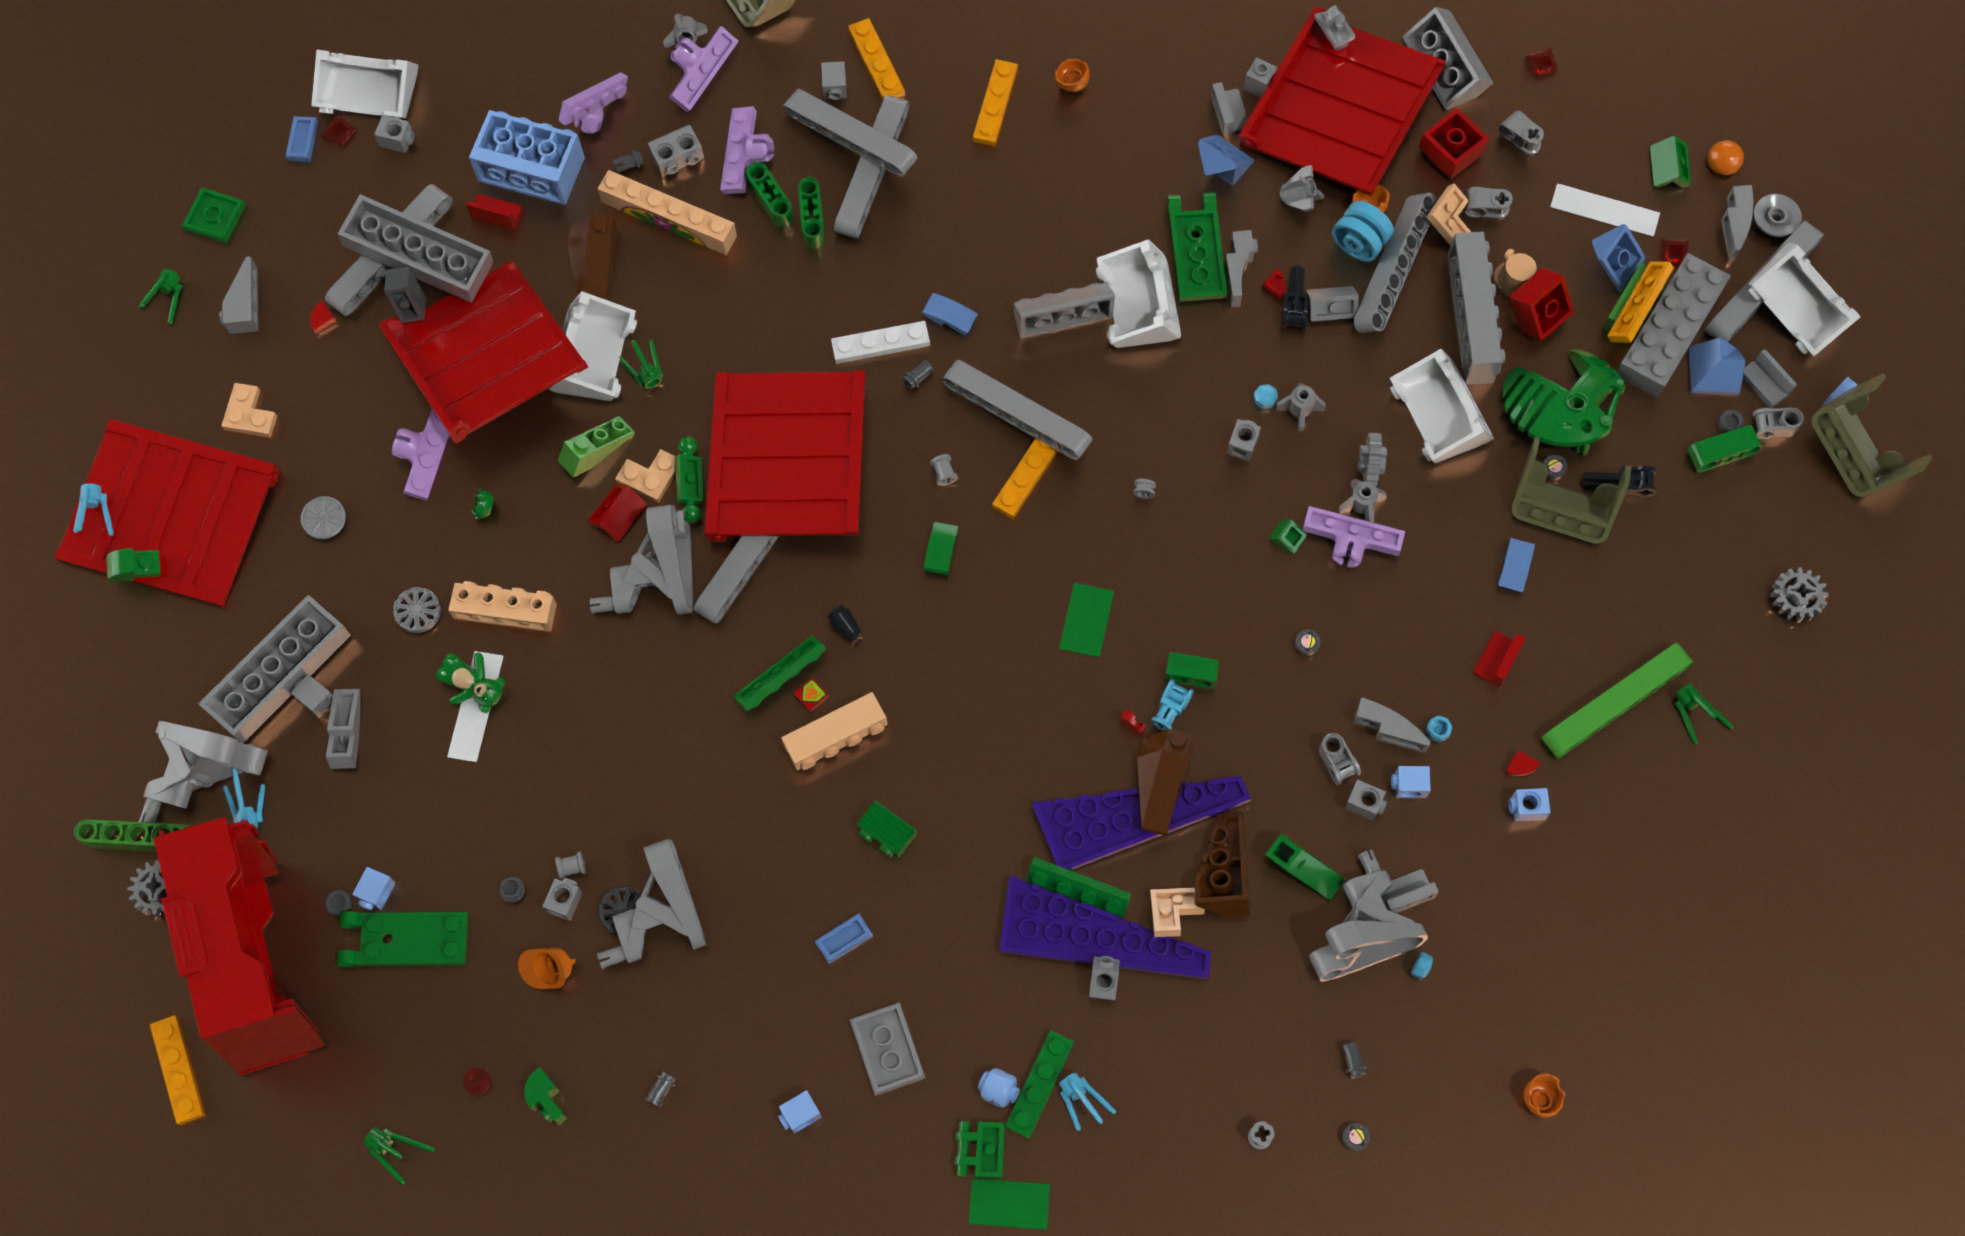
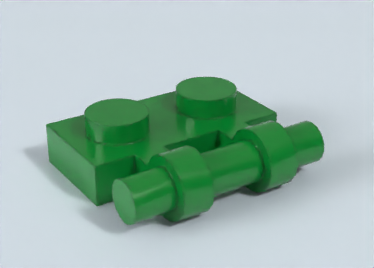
M959 1122V1132H956L958 1154L954 1160V1165L957 1166V1177H967L968 1166H975L976 1178L1002 1179L1005 1123L978 1122L977 1132H969L970 1122ZM969 1142H977L976 1157H968Z

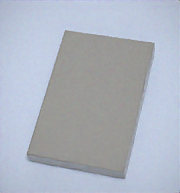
M900 1002L850 1019L875 1096L925 1079Z

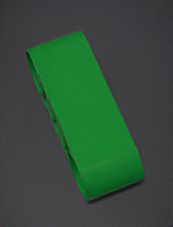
M754 162L750 164L746 170L750 189L777 227L784 228L789 226L793 221L790 201L763 163ZM756 176H762V177L759 178V179H755V178H754V177H756ZM780 211H786L784 214H778Z
M805 177L798 184L803 240L807 247L817 249L825 241L819 182L815 178ZM807 191H814L811 194L805 193ZM809 207L814 209V219L809 217ZM811 232L818 233L816 235H809Z
M1747 425L1696 442L1687 448V452L1697 472H1703L1751 456L1759 452L1763 447L1753 426Z

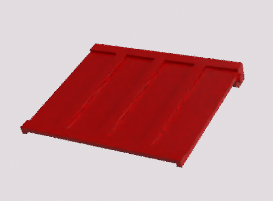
M1315 6L1240 132V146L1249 150L1253 149L1300 168L1311 165L1313 173L1372 196L1445 66V60L1351 26L1350 28L1355 34V39L1348 42L1347 47L1337 51L1315 20V14L1327 10Z
M512 260L487 274L472 303L450 294L427 307L424 320L401 323L397 317H391L378 324L455 444L465 439V436L570 375L576 372L580 373L589 368Z
M853 370V372L732 374L716 372L705 535L708 542H724L728 539V536L859 535L865 370Z
M109 419L105 428V435L85 484L99 485L102 488L101 493L107 494V506L114 535L109 536L101 503L98 504L97 508H86L82 530L75 533L73 530L79 507L78 500L61 546L58 547L54 559L107 574L106 556L113 551L133 548V551L159 550L160 577L134 578V582L224 607L268 489L275 486L281 470L273 463Z

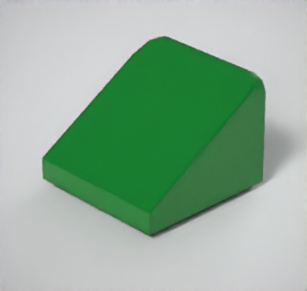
M1287 519L1282 520L1269 539L1288 552L1295 554L1307 534L1295 522Z

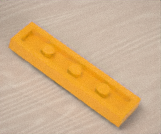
M867 18L849 25V33L882 101L886 95L897 98L905 96V90L870 19Z
M995 60L974 131L973 142L996 146L1018 71V64Z
M1649 262L1607 335L1611 342L1631 343L1674 269L1670 262Z
M1035 438L992 503V508L1014 519L1058 451Z
M173 1015L150 1024L176 1124L182 1125L206 1116L179 1017Z

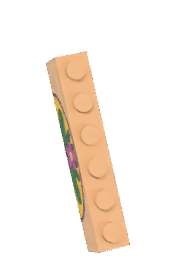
M607 171L597 188L602 203L724 255H727L737 237L734 222L613 171Z

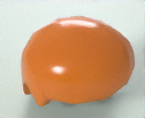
M1067 59L1059 65L1055 71V77L1061 89L1067 92H1078L1087 86L1090 80V71L1086 62H1082L1079 59Z
M1730 140L1717 142L1708 153V166L1716 174L1723 176L1735 174L1743 165V150L1736 142Z
M1378 184L1372 196L1357 190L1353 195L1352 203L1363 201L1372 204L1384 213L1388 206L1390 194L1386 188Z
M1548 1073L1539 1074L1526 1084L1524 1100L1528 1109L1536 1116L1542 1118L1551 1117L1563 1108L1565 1092L1560 1088V1080L1557 1077Z

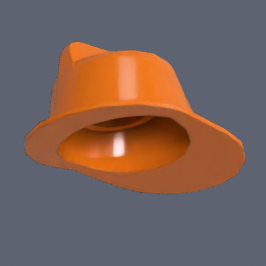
M558 947L530 949L520 955L518 970L522 979L532 988L557 989L561 988L565 980L570 976L572 965L576 960L575 958H569L568 954Z

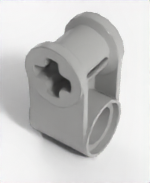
M1519 110L1514 111L1499 125L1498 130L1500 134L1524 154L1535 155L1539 152L1544 132L1541 127L1532 122L1523 112Z
M1471 187L1466 192V198L1469 201L1465 207V214L1474 218L1502 219L1509 214L1510 205L1513 200L1512 194L1505 189Z
M1792 407L1777 409L1761 408L1752 413L1753 418L1756 419L1757 430L1755 432L1758 439L1792 437L1797 433L1804 421L1803 413L1799 409ZM1785 420L1792 421L1794 425L1788 424Z
M1336 733L1326 735L1319 746V754L1334 783L1340 785L1342 780L1352 775H1360V766L1351 754L1344 739ZM1326 743H1334L1338 751L1330 752L1326 748Z

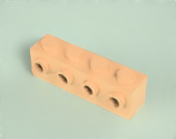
M464 581L463 584H454L448 611L453 619L551 632L557 603L554 597L545 591L530 593L521 588L507 590L502 589L498 585L489 584L487 587L478 586L474 582Z
M871 692L781 737L796 770L801 768L806 770L813 767L817 760L823 757H833L839 752V749L847 745L852 747L860 743L863 737L882 732L885 726H887V719L876 697Z

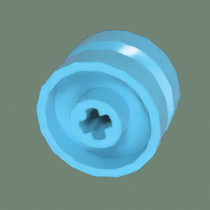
M1355 201L1344 212V216L1337 221L1331 233L1334 241L1345 253L1357 260L1371 262L1380 253L1382 246L1387 244L1393 236L1394 228L1389 218L1380 209L1363 201Z

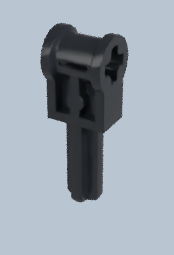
M1300 264L1291 267L1289 293L1285 292L1283 298L1281 327L1298 326L1306 330L1309 295L1303 294L1305 268Z
M1621 466L1619 473L1585 472L1583 484L1585 487H1598L1605 483L1618 486L1626 466ZM1652 466L1631 467L1630 483L1625 495L1640 497L1655 495L1657 493V488L1654 486L1656 468Z

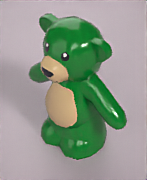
M479 652L474 655V670L458 655L454 653L448 654L437 671L435 678L447 685L463 689L462 692L452 696L449 699V703L457 705L474 697L480 703L482 713L490 712L491 707L496 705L502 697L505 679L497 678L494 680L485 678L484 657Z

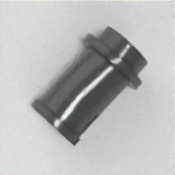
M632 150L633 153L613 158L614 165L625 163L615 167L617 172L620 173L636 166L640 168V165L644 164L640 150L636 152Z
M924 360L910 373L906 372L904 374L903 382L911 390L918 388L919 383L932 374L934 370Z
M1353 1042L1343 1045L1341 1049L1348 1066L1347 1074H1350L1351 1078L1365 1075L1367 1065L1363 1064L1358 1043Z
M664 1071L660 1075L657 1074L656 1077L658 1079L645 1097L646 1100L660 1107L671 1086H675L673 1083L676 1079Z

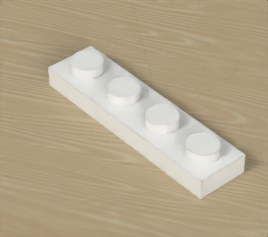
M925 321L831 339L836 364L930 346Z

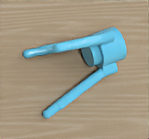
M83 484L81 486L79 507L73 530L75 533L82 530L86 508H97L98 504L101 503L109 536L114 535L107 506V494L101 493V486L96 484Z
M233 768L232 775L238 810H236L228 786H223V790L234 823L247 820L249 824L253 823L256 829H258V823L263 822L262 810L265 784L260 785L256 812L253 810V807H244L238 772L236 768Z
M1076 1072L1070 1074L1059 1083L1063 1090L1060 1096L1065 1101L1077 1131L1081 1127L1070 1098L1073 1101L1080 1098L1099 1124L1103 1123L1098 1112L1084 1095L1086 1090L1110 1113H1116V1110L1087 1083L1085 1078L1082 1077L1080 1079Z

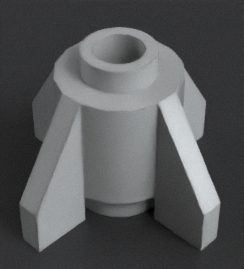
M676 14L674 17V29L663 40V44L667 48L675 45L676 42L679 43L684 38H689L695 43L697 36L708 33L707 25L697 22L689 16Z
M1311 165L1302 167L1288 182L1283 183L1280 189V198L1284 203L1305 212L1314 209V201L1324 198V194L1317 190L1316 184L1312 179L1313 167Z
M1298 383L1291 395L1278 401L1276 404V411H1288L1289 409L1295 417H1298V431L1304 430L1305 417L1312 411H1325L1326 408L1325 402L1315 394L1314 390L1305 386L1304 383Z
M1354 479L1351 481L1352 496L1339 506L1338 511L1342 514L1353 509L1357 513L1365 514L1366 521L1374 523L1373 508L1376 502L1386 500V492L1376 488L1369 482Z

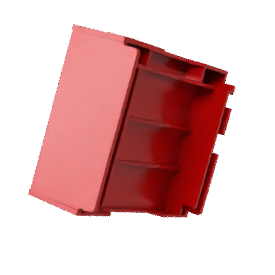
M226 817L170 833H165L163 830L159 831L160 836L153 839L167 897L161 898L179 977L186 976L201 1039L235 1069L240 1076L309 1055L308 1051L323 1047L324 1041L319 1036V1029L294 999H286L277 992L262 930L273 915L265 878L279 874V870L275 866L278 863V859L264 839L260 841L256 839L260 834L254 824H249L247 820L229 825V821Z

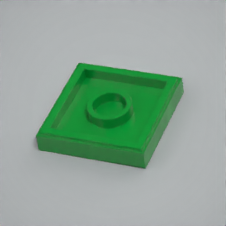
M201 187L181 227L184 231L227 244L246 203L244 200Z

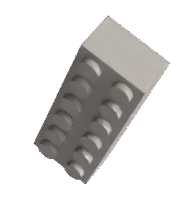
M361 194L338 232V237L343 247L394 269L410 266L416 279L471 303L493 265L489 250Z
M1484 232L1455 233L1447 255L1463 376L1466 385L1494 383L1497 374H1500L1501 365L1505 363V351L1500 348L1502 330L1501 327H1497L1499 309L1498 305H1494L1493 299L1496 295V288L1494 283L1491 284L1490 278L1493 273L1492 263L1488 262L1487 257L1490 247L1489 241H1485Z
M1687 253L1620 364L1617 372L1622 380L1658 399L1731 275Z
M307 595L198 704L235 739L239 740L240 743H244L292 695L290 692L293 690L295 683L305 678L307 674L311 676L351 635L337 619Z

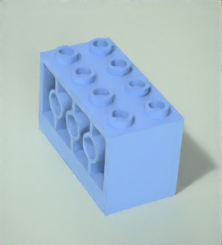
M489 110L469 159L479 182L566 205L585 157L578 134L572 130H561L547 123L539 124L525 117L517 118L503 111L495 112Z

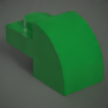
M127 548L109 553L106 556L107 582L134 581V578L160 577L159 550L133 551V548Z
M538 1067L529 1076L525 1085V1099L529 1108L535 1112L543 1106L540 1112L549 1123L554 1120L560 1125L568 1119L552 1099V1097L560 1092L547 1074Z

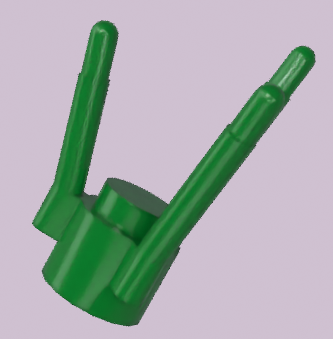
M163 269L156 283L139 303V308L143 309L158 290L166 294L174 291L168 318V324H172L179 293L183 287L179 284L180 276L172 270Z
M633 340L632 345L642 364L639 368V375L622 356H618L620 358L619 362L636 379L640 387L644 385L646 389L657 386L662 381L663 373L659 366L653 340H649V346L654 366L651 363H647L637 342Z
M1692 684L1686 685L1675 694L1678 702L1674 705L1680 711L1694 744H1697L1698 740L1685 708L1693 710L1699 705L1711 718L1715 719L1717 717L1729 729L1732 730L1734 728L1719 711L1702 697Z
M374 1127L367 1134L364 1146L370 1149L369 1154L374 1156L401 1185H404L406 1181L381 1155V1153L386 1154L389 1152L398 1159L403 1157L400 1152L391 1147L393 1144L391 1138L423 1150L435 1151V1148L396 1134L388 1128L382 1131L378 1127Z

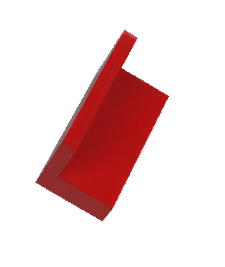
M480 194L477 195L475 202L468 201L466 204L472 219L512 230L516 229L523 213V208L520 205Z
M616 483L589 518L588 522L595 528L603 529L614 540L620 541L646 507L647 503L628 485Z
M1497 631L1494 632L1473 674L1500 687L1526 638L1516 634L1514 640Z

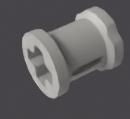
M949 454L939 455L930 461V466L935 469L938 478L936 482L939 486L950 485L958 479L957 473L953 472L950 464L951 457Z
M581 851L577 852L574 856L566 858L555 857L560 880L567 875L581 872L582 875L586 874L585 861Z
M1262 1121L1255 1123L1248 1133V1141L1256 1149L1267 1148L1274 1138L1273 1127ZM1259 1129H1261L1263 1134L1267 1133L1264 1142H1261L1260 1137H1255Z

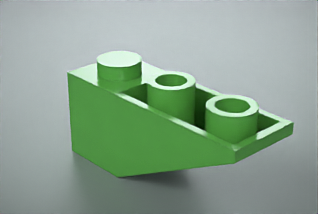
M618 416L565 441L558 462L572 477H575L592 469L633 436L635 432Z

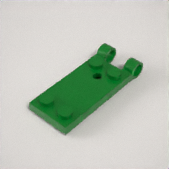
M1215 192L1202 193L1203 210L1182 211L1180 195L1167 196L1179 302L1227 298ZM1198 232L1200 236L1193 238L1191 233Z
M340 912L339 927L362 929L360 951L338 950L336 952V965L340 967L465 966L469 914L468 912ZM387 934L392 935L390 943L383 942V937Z

